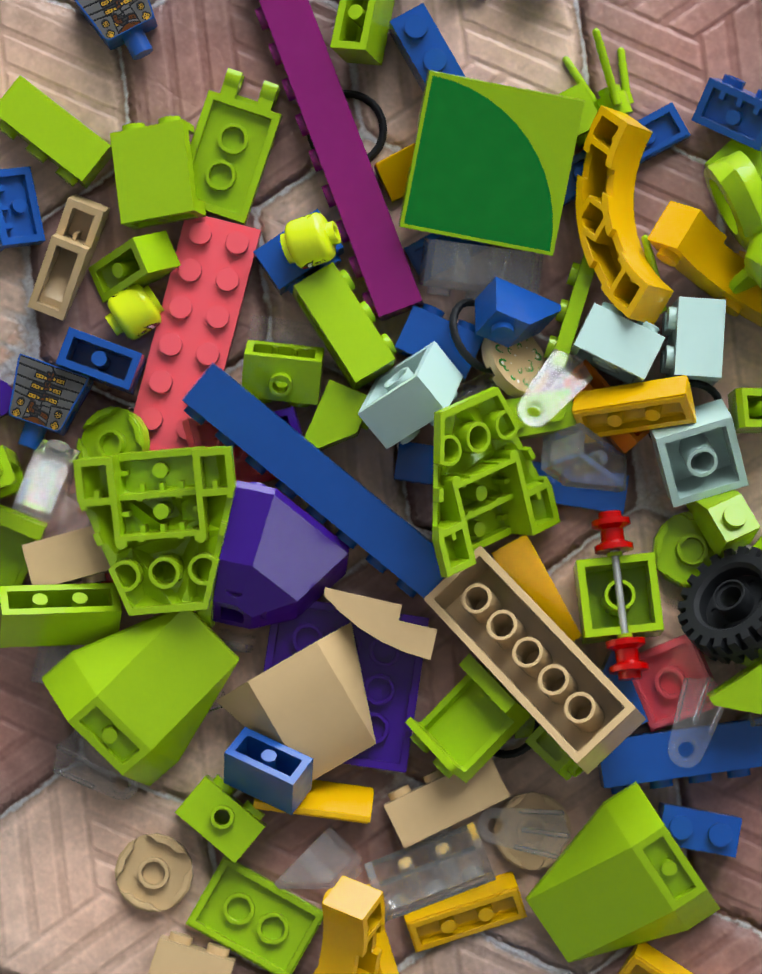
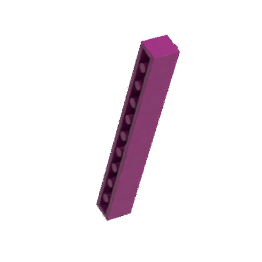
M259 0L261 7L255 9L257 18L263 31L270 28L275 41L268 44L276 66L284 65L288 76L281 80L289 101L296 99L301 113L295 115L297 124L303 137L310 134L315 147L308 151L315 171L323 170L328 184L321 186L329 208L337 206L341 220L335 223L340 232L343 244L350 241L355 253L354 256L349 257L351 267L356 279L364 277L369 290L362 293L364 301L369 305L374 314H378L381 322L411 311L413 305L423 306V300L309 0Z

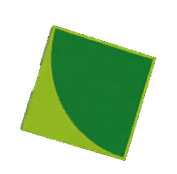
M428 70L418 119V132L413 158L408 171L399 218V227L553 256L585 101Z

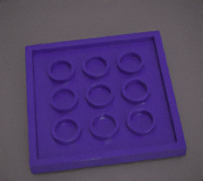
M315 601L297 618L271 624L263 672L349 624L351 621L342 615L331 603ZM400 614L399 621L428 627L429 618ZM352 623L376 744L343 764L406 773L412 729L405 722L410 716L413 719L415 717L423 658L404 653L386 645Z

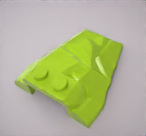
M499 387L488 388L434 412L432 541L441 577L448 578L477 564L474 550L480 545L484 548L511 534L534 536L560 523L552 485L548 477L539 476L531 460H534L536 455L532 448L522 445L517 435L520 426Z
M194 446L126 452L73 460L78 504L82 512L85 511L95 532L93 534L97 546H101L110 566L108 571L128 615L208 610L237 486L233 446Z

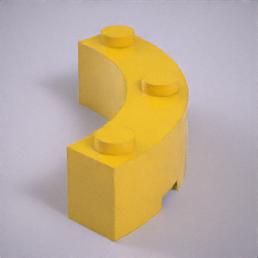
M601 105L591 124L583 146V150L587 153L582 175L577 174L575 205L580 243L589 268L595 270L602 284L601 289L613 305L629 319L641 322L648 321L655 324L674 291L661 280L646 260L637 235L634 217L636 175L641 157L653 132L626 113Z
M670 201L648 236V240L658 251L656 257L666 265L675 267L691 282L713 298L726 299L727 314L735 317L741 315L762 327L761 288L756 285L735 294L729 287L730 281L745 267L744 257L746 252L740 250L739 253H735L726 246L724 242L727 236L707 218L701 209Z
M342 875L336 885L327 890L322 900L323 939L318 967L313 974H377L382 949L376 947L377 932L381 933L385 927L383 892Z

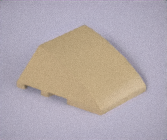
M351 622L216 700L244 727L313 758L312 781L376 744Z

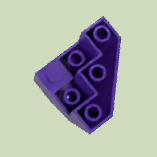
M237 480L227 531L219 558L213 598V621L254 629L295 619L324 594L325 587L331 588L346 574L350 547L278 489L268 487L260 482Z

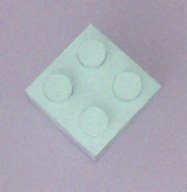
M679 296L672 306H668L667 312L663 314L662 335H668V345H666L665 350L661 351L660 373L666 374V378L687 375L688 379L704 381L712 386L722 378L726 299Z
M603 302L601 306L594 303L571 347L569 355L582 362L586 359L594 368L627 384L643 382L665 337L658 334L660 329L648 321H637L635 323L623 317V313L611 303Z
M433 341L376 378L358 415L386 449L398 442L404 445L418 435L420 428L428 423L434 426V412L449 406L458 396L457 389L463 375L439 345Z
M722 398L695 406L696 423L649 430L664 489L673 508L749 485L733 419Z

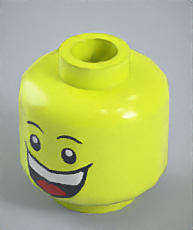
M315 212L288 222L285 226V233L280 235V242L287 261L290 264L295 262L298 267L307 269L332 260L336 255V244L341 243V236L334 221L328 222L321 213Z
M135 284L108 299L107 306L111 313L106 315L105 318L117 336L124 332L129 339L136 340L161 323L160 313L164 309L149 285L143 288L140 284Z

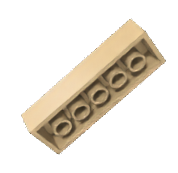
M480 545L474 550L477 564L445 578L424 600L573 761L589 774L633 733L646 718Z

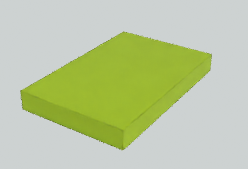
M224 855L186 924L272 974H292L323 920V910L238 861L236 863L232 862Z

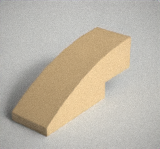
M77 194L68 197L57 231L51 236L27 307L59 320H65L93 257L111 209L110 207Z
M325 587L324 596L359 629L397 650L431 660L437 629L399 621L402 609L400 604Z

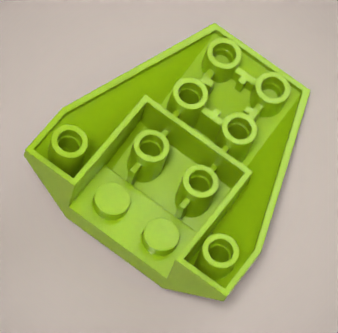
M194 611L161 613L71 651L42 676V681L67 722L122 776L151 786L180 760L239 662V657Z
M637 781L600 805L525 898L568 963L687 931L720 910V907L670 834Z

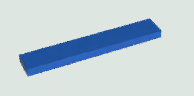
M399 442L394 480L433 486L434 446L413 442L402 445ZM532 461L539 476L548 477L553 488L556 505L600 512L620 510L622 515L624 514L629 476Z

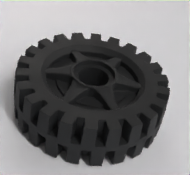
M738 546L736 553L732 548L724 551V558H721L718 554L711 556L712 564L709 567L702 563L697 568L701 573L698 577L691 574L687 580L691 588L683 587L680 594L684 601L678 602V610L681 613L678 615V620L683 626L681 628L686 636L710 659L714 661L719 660L722 664H730L731 660L736 664L744 663L745 655L751 661L759 658L758 650L762 649V550L753 546L751 550L746 546Z

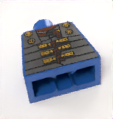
M74 0L77 8L110 50L125 44L133 60L141 59L153 51L145 34L158 26L150 0Z
M19 354L9 406V416L25 423L18 444L40 452L47 431L64 436L90 392L94 381L90 377Z

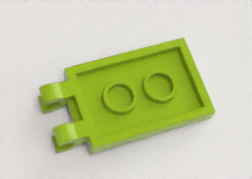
M228 68L220 93L208 91L190 147L197 198L205 201L206 212L246 225L283 117L282 114L273 112L281 88H279L278 84L265 80L258 102L240 96L238 94L245 76H243L242 72Z

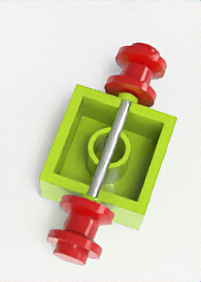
M609 510L598 513V519L591 522L592 529L600 531L601 543L594 547V552L597 555H607V557L576 560L573 567L582 644L606 642V649L615 651L616 663L609 667V674L618 675V681H632L641 679V672L649 670L648 663L641 661L639 657V648L646 644L645 638L660 636L664 631L654 552L623 555L624 552L634 549L633 542L625 540L624 528L631 524L630 517L622 516L620 510Z

